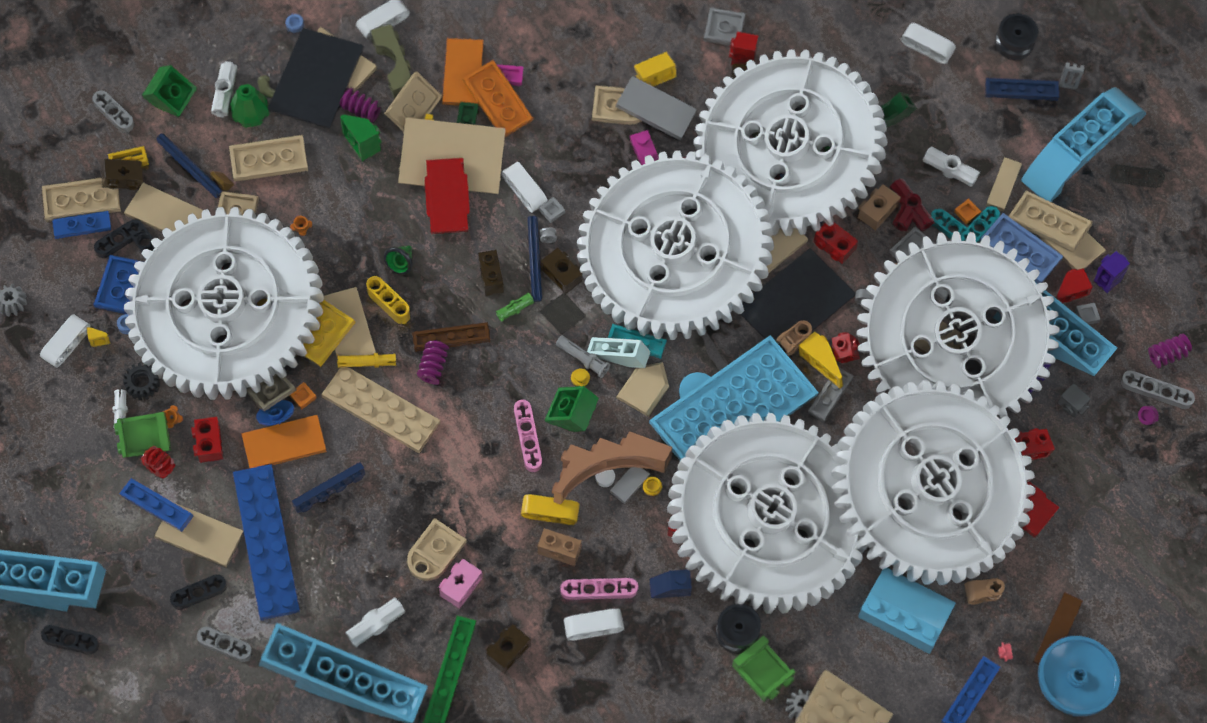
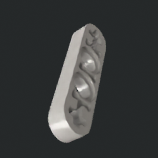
M1126 371L1121 378L1123 388L1181 409H1189L1195 401V396L1191 391L1135 371ZM1129 377L1132 378V383H1128ZM1151 383L1153 390H1146L1143 384ZM1163 389H1168V390H1170L1171 393H1172V396H1171V397H1165V396L1162 394V390H1163ZM1184 396L1188 397V398H1187V400H1188L1187 403L1183 402V401H1184V399H1183Z

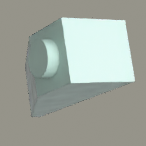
M596 337L591 338L587 350L590 354L595 353L597 358L634 368H645L651 352L641 340Z

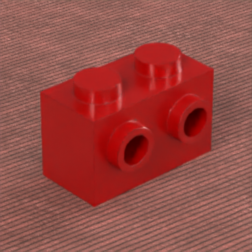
M1034 428L1025 433L1019 431L1020 434L1015 438L1016 443H1026L1027 448L1021 452V455L1029 456L1031 460L1047 458L1055 450L1047 429L1039 430V428Z

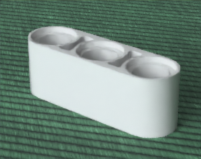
M390 0L360 18L356 26L367 40H371L370 30L390 24L393 27L405 20L410 12L401 0Z
M911 23L901 38V41L906 46L943 64L948 62L956 49L955 44L950 40L915 23Z
M519 162L514 163L501 172L506 183L530 212L536 211L548 201L543 191Z
M75 314L71 315L44 346L40 357L54 367H59L87 335V327H90V324Z
M608 609L573 615L564 619L568 640L619 633L624 630L620 609Z

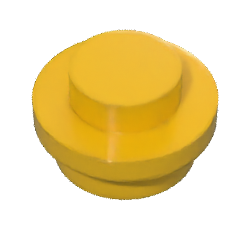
M576 369L571 374V382L575 386H586L590 381V374L585 369Z
M649 477L643 482V491L649 496H656L662 490V483L656 477Z

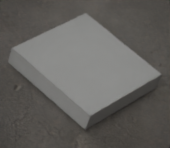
M710 8L704 41L730 46L731 39L736 37L737 31L742 32L745 14Z

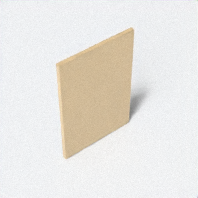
M406 118L398 183L425 186L424 178L427 176L426 160L463 158L464 173L468 177V191L498 194L506 128Z

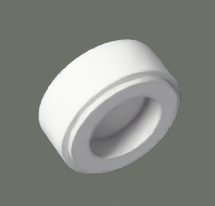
M607 470L596 474L597 484L601 487L611 486L615 481L614 471Z

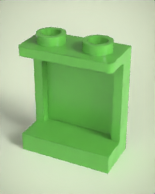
M166 412L119 418L117 423L114 424L115 434L119 435L120 443H117L118 454H122V458L143 455L152 446L161 448L163 451H171Z
M763 635L733 660L732 667L765 702L768 698L770 700L774 699L779 694L778 690L783 686L788 687L795 680L796 671L794 669L790 670L769 647V641Z

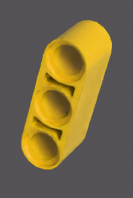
M370 277L366 283L369 297L396 323H407L410 320L409 305L380 277ZM374 286H379L376 290L371 289ZM388 298L393 299V300L390 301V302H385V301H384L385 299H388ZM399 311H405L404 314H397Z
M524 495L521 516L526 519L575 525L578 520L580 504L576 501L564 499L560 505L555 503L552 497Z

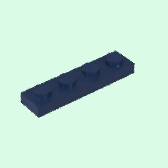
M986 78L985 97L1058 101L1059 81Z
M359 462L292 500L297 514L301 511H308L317 502H324L329 498V495L343 491L350 483L359 482L365 475L363 465Z

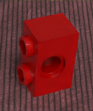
M737 31L736 37L731 39L729 58H732L731 65L747 64V61L755 60L758 35Z

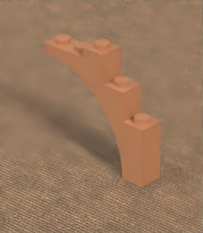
M630 431L626 438H622L620 445L600 438L597 445L594 444L591 451L571 444L568 450H565L561 456L563 469L560 474V481L558 483L555 482L552 489L554 502L561 505L567 495L578 484L591 476L607 470L638 467L664 473L672 459L673 447Z

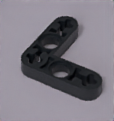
M133 219L96 241L94 250L98 257L107 258L131 242H134L142 253L144 249H154L151 243L153 237L140 220ZM135 226L138 228V231L132 230V227ZM117 235L124 236L122 242H115L114 238ZM143 239L150 240L147 246H141L140 242ZM101 246H103L104 248L106 247V250H105V251L100 250V247H101Z

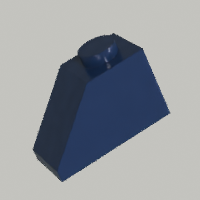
M688 569L668 571L649 578L651 599L691 596V576Z

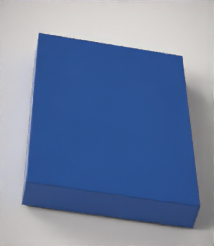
M113 255L109 256L94 302L95 308L127 314L124 310V304L130 301L125 296V292L129 288H134L128 280L130 275H139L134 268L135 263L139 262L138 260Z

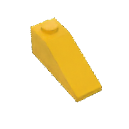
M813 332L799 344V354L841 389L843 387L842 375L829 341L825 336H820L817 332Z

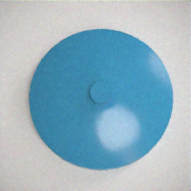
M1069 636L1056 641L1046 650L1039 663L1038 680L1044 696L1055 708L1073 716H1090L1104 710L1113 701L1119 689L1120 672L1115 658L1104 645L1088 637Z

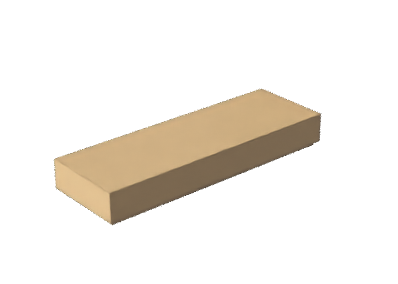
M1004 157L986 206H993L999 211L1004 212L1022 163Z

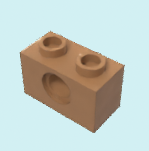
M884 184L879 189L875 188L870 195L871 198L868 201H863L858 208L860 210L858 218L875 231L898 207L901 198Z
M544 528L538 543V554L575 566L582 548V541Z

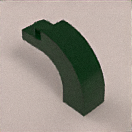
M899 92L887 103L880 106L884 113L883 120L887 128L899 123L917 109L909 94Z

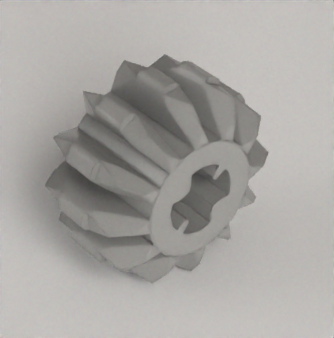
M11 284L7 288L4 285V289L0 290V313H6L8 317L11 313L17 316V311H24L23 306L27 305L26 293L22 291L20 286L15 288V285Z
M801 689L798 690V695L791 693V699L786 701L789 706L785 709L786 712H791L789 719L796 717L797 720L802 711V707L799 706L800 704L805 706L810 695L809 690L806 691V694H803Z

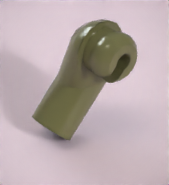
M263 75L259 77L257 82L259 91L263 95L272 98L275 90L270 88V78Z

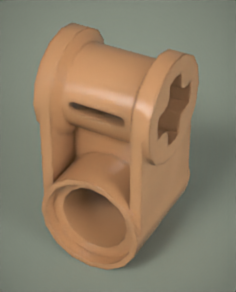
M799 321L789 330L783 332L776 339V342L781 344L787 351L786 354L790 356L799 349V344L811 335L812 326L808 321ZM805 330L807 333L800 334L798 331Z
M998 578L973 580L964 584L968 604L971 605L999 600L1005 589L1004 583Z

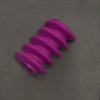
M350 87L341 98L340 107L349 110L352 114L355 113L358 117L369 119L373 123L381 111V107H377L378 101L376 100L371 104V97L365 100V94L359 97L360 92L357 90L353 94L354 88Z
M1179 334L1178 337L1174 336L1172 339H1167L1165 342H1159L1158 345L1154 344L1148 348L1149 357L1157 369L1161 368V363L1167 366L1168 361L1174 363L1175 358L1178 361L1181 360V355L1187 358L1188 351H1192V345L1185 334Z
M429 341L425 344V350L423 351L419 370L417 371V376L422 381L434 385L440 383L437 378L442 376L439 371L444 369L440 364H445L446 360L442 357H447L448 354L444 350H449L446 344L439 341Z

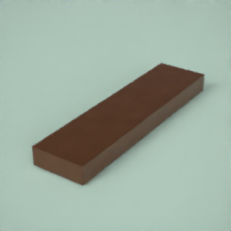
M488 322L412 332L415 352L424 351L425 344L429 341H439L448 347L490 342Z
M1064 592L1033 663L1039 665L1046 650L1056 641L1067 637L1083 600Z

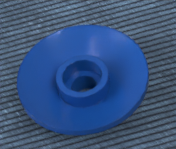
M281 400L266 411L260 409L256 415L257 421L266 426L281 424L292 416L294 406L290 401Z

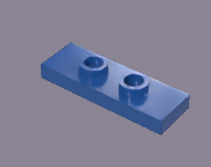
M109 211L52 220L55 239L112 230Z

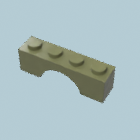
M390 24L370 31L376 53L386 55L396 63L395 68L387 75L388 85L395 99L412 75L409 72L411 70L409 61L403 57L405 55L403 45L398 43L400 40L398 32L393 30Z

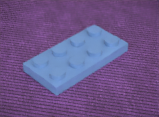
M1004 213L982 236V238L985 235L990 237V247L993 248L999 241H1003V253L1005 254L1013 248L1017 249L1016 262L1028 258L1030 262L1025 270L1028 273L1032 270H1039L1040 274L1035 280L1038 284L1042 283L1063 259V255Z

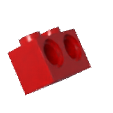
M835 222L831 226L825 223L815 233L813 241L819 249L825 250L833 260L839 261L841 264L852 255L858 245V240ZM825 235H828V236H830L831 238H830V239H827V238H825L824 236H825Z
M218 417L195 419V427H191L193 439L196 438V445H193L194 456H198L200 463L223 460ZM204 429H210L208 433H201ZM207 446L212 447L210 451H203Z

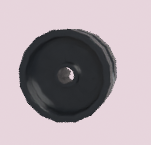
M1020 13L1004 17L996 34L995 45L997 51L1010 60H1022L1032 53L1038 37L1039 30L1036 22L1031 17Z
M733 604L727 606L720 613L716 626V638L719 645L725 651L732 654H742L759 639L761 620L758 613L752 607L745 604Z

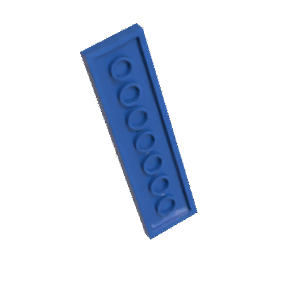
M272 464L233 472L260 620L299 613L300 609Z

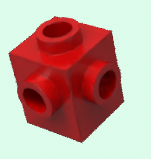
M848 332L839 333L837 337L832 338L831 350L836 361L843 364L860 359L858 351L860 343L858 338Z

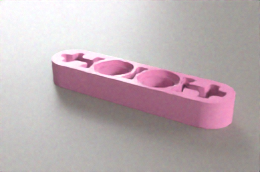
M519 400L514 405V415L523 460L528 471L537 472L542 467V457L532 408L528 401ZM520 406H524L526 416L522 418ZM529 423L532 428L529 431H523L521 425ZM531 440L535 443V447L528 449L524 446L525 442ZM530 454H534L536 466H532L530 463Z
M632 578L566 580L562 583L560 592L562 597L567 600L633 598L638 592V584ZM611 584L615 587V590L612 593H606L603 588L605 585ZM618 584H621L620 588H626L627 584H631L633 589L631 592H627V589H621V593H618ZM578 585H581V594H578V590H572V594H568L566 591L567 586H571L572 589H578ZM592 585L595 591L592 594H587L584 591V587Z

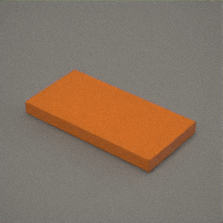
M447 38L443 105L460 106V101L478 103L463 82V78L482 67L483 40Z
M494 60L463 78V82L493 126L506 128L505 137L533 121L532 115Z
M318 415L241 433L249 468L269 464L276 465L327 452Z

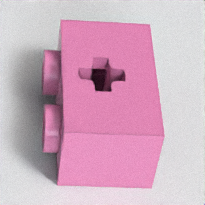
M464 559L460 563H455L451 569L452 574L448 579L444 578L439 585L440 596L459 609L483 578L482 571Z

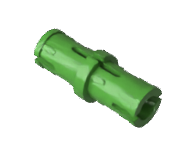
M527 293L497 310L496 315L502 322L514 314L521 313V310L534 304V300Z

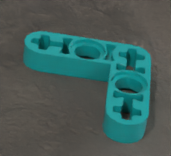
M989 206L968 227L964 226L943 209L933 210L931 217L934 220L933 226L951 239L953 235L948 227L956 226L960 233L961 241H965L968 234L974 232L976 243H979L982 236L1000 217V212L996 207ZM988 214H994V217H991L988 222L985 221ZM942 216V220H936L935 218ZM980 224L985 230L978 232L974 226Z

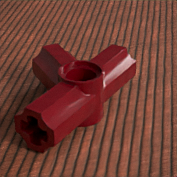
M899 178L890 185L889 189L901 197L899 203L902 205L892 225L897 230L907 231L913 220L920 231L929 229L934 224V220L922 205L920 196L911 190L904 179Z

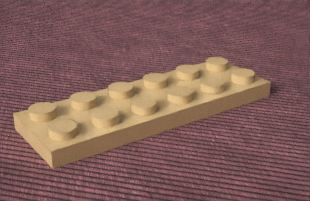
M340 367L322 393L324 399L417 453L421 452L440 424V420L349 367Z

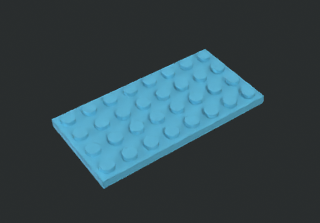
M770 335L650 419L649 423L668 446L673 447V453L681 461L682 458L686 457L688 448L692 445L695 446L697 439L701 435L707 436L710 428L714 426L720 428L723 421L730 420L734 424L737 417L743 415L749 422L753 413H758L762 421H764L768 413H774L776 421L780 422L783 415L790 416L815 398L819 392Z

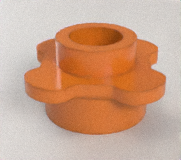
M299 215L294 219L290 228L292 231L298 232L300 236H305L307 234L306 231L312 227V221Z
M173 405L170 409L163 411L166 412L168 428H173L176 423L183 421V416L179 414L177 406Z

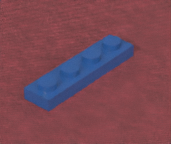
M132 478L119 493L124 499L183 532L194 517L192 513Z
M983 656L941 723H965L999 671L1000 666Z

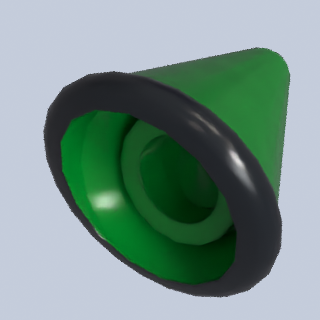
M406 245L387 249L384 253L386 266L396 274L404 275L409 273L413 267L412 247Z

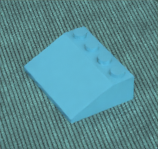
M886 568L882 570L871 589L858 618L930 654L956 602L916 582L908 581L907 577L903 575L896 577L893 575V570Z

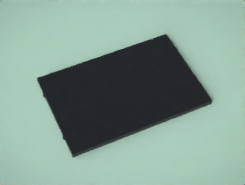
M302 28L267 108L268 111L330 129L339 109L341 98L346 92L362 54L364 45Z
M809 248L764 284L760 291L753 293L754 301L752 303L743 301L744 312L740 315L764 339L771 335L776 341L783 332L789 330L799 321H808L812 326V331L815 330L854 298L856 293ZM805 330L798 331L800 334L807 333ZM778 344V345L782 348V350L786 353L787 351L782 347V345H781V344Z

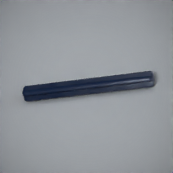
M164 133L157 136V142L215 198L221 196L222 189Z
M529 216L528 238L531 292L534 302H541L537 216Z

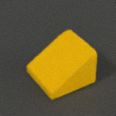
M87 327L88 340L91 347L110 344V339L106 332Z

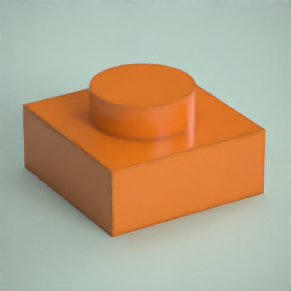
M967 199L955 208L954 213L967 225L978 217L981 211L970 199Z
M305 382L289 395L301 410L317 399L314 392Z

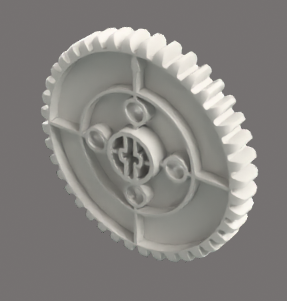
M794 49L787 52V57H782L780 51H775L772 60H769L764 54L760 56V64L756 65L752 60L747 61L748 69L746 71L737 67L734 70L736 78L732 79L726 76L723 79L726 87L724 89L715 87L713 92L716 99L709 98L706 100L705 104L709 111H701L699 117L703 123L696 125L695 128L699 136L694 139L693 143L697 149L695 152L697 160H700L701 156L706 154L710 156L711 164L715 160L720 159L723 161L725 169L733 166L736 168L737 176L745 175L748 185H754L757 189V196L762 197L764 200L765 209L770 215L769 223L772 225L773 235H776L780 228H782L785 236H791L793 228H797L800 235L806 234L807 226L809 225L812 226L815 232L820 230V222L825 221L828 226L833 225V216L835 214L843 219L847 216L845 207L848 206L851 209H856L858 204L855 198L865 199L868 196L865 186L873 187L876 184L873 174H879L882 171L879 161L884 160L886 157L883 147L887 145L888 141L884 134L887 126L883 120L884 113L878 105L879 101L876 94L871 93L869 83L866 81L862 82L861 75L858 72H851L848 64L843 63L839 66L835 57H830L826 61L823 53L820 52L816 53L814 58H812L809 50H803L800 57H797ZM805 105L802 110L794 111L796 107ZM760 132L757 137L749 138L752 133ZM831 146L829 151L820 152L823 147ZM785 173L782 179H774L778 174Z
M675 151L673 157L669 159L665 152H660L659 160L654 161L653 157L648 155L645 156L644 165L635 160L631 162L633 170L628 171L624 167L619 169L621 178L616 179L610 176L607 179L610 187L608 189L599 187L597 192L600 199L591 198L589 204L592 211L588 210L583 213L585 223L579 226V232L582 237L577 240V246L580 250L577 254V259L582 265L580 272L582 277L586 279L585 286L589 292H592L594 302L601 304L602 311L605 314H612L614 322L619 324L624 321L627 330H634L638 325L640 335L645 336L652 329L655 339H660L664 332L668 333L670 340H675L678 332H682L684 338L689 339L694 329L702 336L706 333L705 326L710 325L713 330L719 329L718 320L723 319L726 323L733 321L730 312L743 313L742 301L746 303L754 301L751 290L757 292L762 289L763 286L760 279L768 277L767 265H770L773 260L770 253L774 248L773 239L771 238L773 228L769 223L770 215L765 209L763 198L757 196L756 187L748 185L745 175L737 176L736 168L733 166L725 169L724 163L720 159L715 160L711 164L710 156L706 154L701 156L700 160H697L695 152L691 151L687 154L686 158H682L680 151ZM689 209L697 210L694 214H685V212ZM638 229H647L643 234H635ZM710 254L716 256L711 261L703 260L705 256ZM658 274L666 275L664 279L660 281L653 280V278Z
M218 207L214 216L206 209L202 211L201 219H197L192 213L188 215V223L185 225L182 221L177 220L175 222V231L172 232L168 228L162 230V234L165 237L162 241L158 238H153L151 241L154 246L153 251L143 250L141 254L146 261L135 263L134 268L139 275H130L128 280L134 288H129L125 292V296L130 301L124 304V310L129 315L125 319V324L130 329L128 336L135 344V352L142 357V362L145 365H148V367L152 365V373L158 375L159 379L163 378L169 387L177 386L181 393H187L190 390L194 397L200 398L205 392L210 400H215L220 392L224 399L227 400L231 399L232 393L235 390L241 398L246 396L248 387H251L255 393L260 392V383L263 381L269 387L274 385L272 376L277 374L279 377L284 378L287 376L284 369L286 365L291 368H295L298 365L294 358L295 355L305 356L307 354L303 344H312L315 338L310 330L316 331L320 327L316 317L323 314V309L319 304L324 300V295L320 290L323 283L318 275L319 269L316 263L312 261L313 256L310 250L305 248L300 237H295L291 228H283L282 223L278 219L270 221L265 213H261L256 217L252 209H247L242 216L238 207H233L229 215H227L223 207ZM226 263H232L227 270H221ZM192 299L189 305L181 306L183 301ZM267 299L264 305L256 306L259 300ZM227 335L225 341L216 343L218 337Z
M954 231L951 241H947L945 235L941 232L938 233L936 244H933L931 239L925 236L922 240L921 249L915 243H909L908 251L910 255L908 256L898 250L895 253L898 264L896 265L887 260L884 262V268L888 274L885 275L880 272L874 274V279L880 286H867L866 291L873 297V300L863 299L860 305L868 310L869 313L859 314L857 318L860 323L867 325L866 328H861L856 332L858 337L867 339V342L858 346V351L869 353L870 355L861 362L863 367H874V370L867 377L868 380H881V383L876 388V392L880 394L887 390L890 391L895 386H899L902 389L909 382H913L918 386L922 381L926 380L933 387L938 381H943L946 385V391L953 384H957L960 387L961 395L966 390L971 389L974 391L973 400L977 401L982 396L986 397V408L990 409L994 405L1000 408L997 414L999 419L1007 416V407L1012 412L1019 413L1021 408L1017 400L1020 399L1025 403H1030L1032 396L1028 389L1037 392L1041 391L1042 385L1036 378H1048L1050 372L1043 367V364L1049 365L1056 361L1055 357L1047 353V351L1059 347L1057 341L1049 339V336H1053L1060 331L1058 326L1049 325V321L1058 317V312L1047 310L1046 308L1054 302V297L1042 296L1041 293L1046 290L1048 284L1046 282L1035 283L1036 278L1040 274L1039 270H1032L1028 273L1025 269L1030 260L1025 258L1020 262H1016L1015 258L1018 251L1015 248L1007 254L1003 253V241H999L993 248L990 247V237L985 235L980 243H976L974 232L968 234L966 241H961L958 231ZM940 289L946 290L950 295L949 302L945 304L936 302L934 293ZM990 309L997 310L1001 315V321L997 324L989 323L985 316L986 311ZM954 315H963L968 320L962 322L961 319H954ZM948 317L951 322L946 329L939 331L940 323ZM971 323L974 325L973 328L961 334V339H958L957 335L943 341L940 338L952 332L954 329L953 325H957L958 329ZM976 332L973 344L967 347L965 341L968 335ZM917 340L928 342L930 351L927 354L921 355L916 353L914 343ZM954 342V345L962 344V349H953L946 344ZM968 360L979 362L981 366L979 374L971 375L966 371L965 364Z
M924 380L918 386L913 382H909L902 389L899 386H895L888 394L885 392L880 393L875 398V402L869 401L864 405L863 411H859L853 416L852 420L854 423L847 425L844 429L847 437H843L838 441V447L842 451L836 453L833 458L834 462L841 466L832 470V477L840 480L832 486V492L842 494V497L835 501L834 504L836 508H845L846 510L839 519L843 523L851 522L852 526L847 530L848 536L858 534L860 539L857 541L856 547L861 549L868 546L870 550L867 553V558L872 560L879 556L881 558L879 563L881 569L884 570L892 564L894 566V576L899 577L907 571L908 581L914 582L921 576V580L925 585L931 584L935 579L939 585H945L950 580L954 583H960L966 577L973 579L979 576L980 571L987 572L992 569L993 563H1000L1005 559V553L1014 550L1016 546L1014 541L1023 537L1024 532L1021 527L1030 522L1029 516L1025 513L1034 507V503L1026 498L1035 494V488L1027 485V482L1035 478L1034 472L1025 470V467L1032 460L1029 456L1021 455V452L1027 446L1025 442L1016 443L1015 438L1020 432L1017 428L1008 430L1007 425L1010 423V418L1005 416L999 419L997 414L1000 408L997 405L990 409L986 408L987 398L982 396L977 401L973 400L974 391L971 389L966 390L961 395L960 387L957 384H953L946 391V385L943 381H938L931 387L929 381ZM905 444L911 445L914 448L915 456H911L906 452ZM959 454L964 455L968 459V466L960 462ZM931 479L935 480V486L932 484ZM898 498H902L907 502L908 510H903L899 507ZM953 508L961 512V521L953 516Z
M753 413L749 422L746 417L741 415L737 417L734 424L730 420H725L720 428L715 426L710 428L707 436L701 435L697 439L695 446H690L686 452V457L682 458L679 462V471L675 472L672 478L674 485L668 493L672 501L668 504L667 511L673 515L668 525L672 529H678L673 534L672 541L677 544L683 543L677 553L680 557H690L686 568L688 570L696 568L699 570L695 578L698 582L708 579L710 583L707 590L711 593L717 588L722 590L720 599L726 601L732 595L735 597V604L742 605L745 601H748L749 606L755 611L763 604L764 611L768 614H771L777 605L781 613H787L792 605L797 611L804 609L807 603L815 606L819 603L821 597L824 599L829 598L834 593V589H840L845 584V579H849L854 574L855 567L862 561L863 555L861 553L868 546L861 549L856 547V543L860 539L859 535L848 536L847 530L852 526L851 522L843 523L839 519L846 510L845 508H836L834 504L835 501L842 497V494L832 492V486L840 480L835 479L831 475L833 469L841 466L833 460L834 455L841 450L838 444L832 447L828 444L831 440L829 434L826 433L821 438L818 437V427L813 425L807 431L804 429V420L798 419L795 425L790 424V417L787 415H783L780 422L776 421L774 413H768L764 421H762L758 413ZM784 477L791 478L795 485L787 484ZM731 487H738L742 491V495L735 494ZM798 529L804 530L809 538L801 537ZM744 539L752 540L756 548L748 547Z

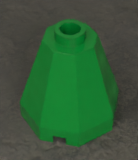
M249 84L241 85L237 89L230 103L233 121L241 123V126L245 128L261 125L264 122L263 119L269 115L267 98Z

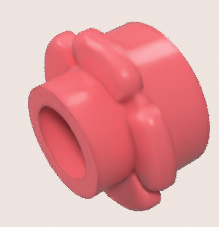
M1002 642L1001 647H998L999 658L1007 662V660L1013 659L1010 643L1004 644Z

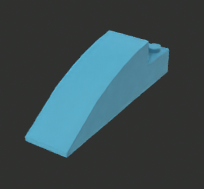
M1046 290L1041 293L1043 297L1052 296ZM1054 297V302L1046 308L1047 310L1058 312V317L1049 321V325L1058 326L1060 331L1053 336H1049V339L1057 341L1059 347L1054 350H1048L1047 353L1064 363L1095 376L1116 351L1117 347ZM997 311L993 318L998 322L1001 321V315Z
M0 550V599L66 612L69 605L96 608L106 570L96 561Z
M276 623L259 663V666L295 680V687L362 711L406 723H413L428 687Z

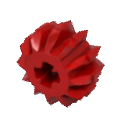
M156 446L146 450L141 458L142 464L156 477L163 479L170 475L175 467V462L170 455Z

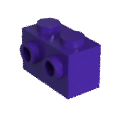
M1117 251L1103 258L1102 264L1094 278V282L1106 293L1123 280L1130 265L1127 258Z

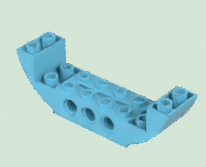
M1116 87L1101 93L1053 137L1030 165L1021 181L1039 197L1052 202L1061 193L1067 180L1129 124L1135 126L1146 116V112Z

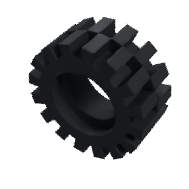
M138 363L137 367H135V364L131 365L132 369L128 368L126 370L127 374L124 373L123 379L128 394L132 395L134 399L138 397L139 400H142V397H145L147 400L149 395L151 397L155 396L154 391L158 392L160 379L158 375L152 373V365L149 367L145 364L142 366L141 363ZM139 376H146L149 378V382L144 387H137L134 384L135 379Z

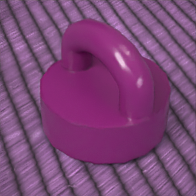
M1148 405L1140 408L1138 418L1144 425L1154 424L1159 420V414L1155 407Z

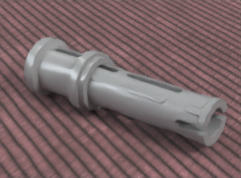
M563 335L556 341V346L581 361L586 369L596 372L598 377H604L609 370L610 363L603 362L597 358L595 353L590 354Z

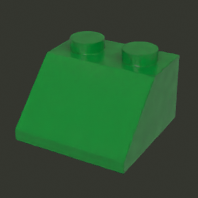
M172 65L162 66L155 73L142 97L154 107L180 117L197 87Z
M349 115L340 116L343 135L361 161L381 151L380 130L376 124L373 125L369 119Z
M585 386L560 387L555 394L544 421L571 432L585 431L593 411L596 409L599 398Z

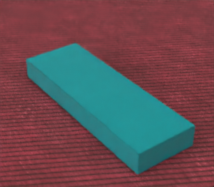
M612 324L608 338L641 340L651 351L649 356L659 359L662 358L667 343L666 339H655L653 335L649 334L642 336L639 331L627 330L626 327Z

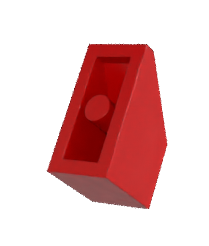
M1084 268L1079 270L1072 269L1066 273L1056 296V299L1062 304L1089 296L1093 287Z

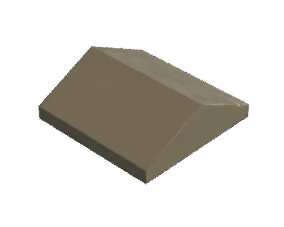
M275 374L272 376L274 385L269 387L263 381L260 383V392L255 393L249 387L247 393L259 409L266 411L296 391L294 385L286 377L281 378Z

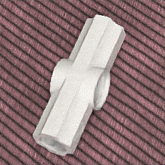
M232 62L221 63L219 77L215 83L216 91L211 113L217 117L228 115L230 101L234 95L233 87L237 65Z
M933 147L928 149L923 158L925 163L941 170L945 177L956 178L971 187L976 182L980 173L962 163L959 157L947 155Z
M393 598L378 610L373 609L369 611L361 622L346 632V635L352 644L357 647L371 636H377L385 631L392 621L405 613V610L400 602Z

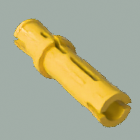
M395 353L337 355L338 368L396 366Z

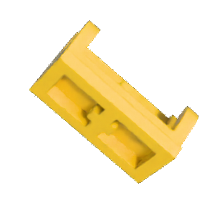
M667 52L634 65L637 73L636 78L653 87L676 77V65Z

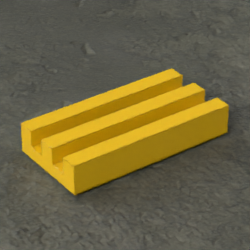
M145 146L108 154L109 159L124 157V159L120 160L142 161V166L149 165Z

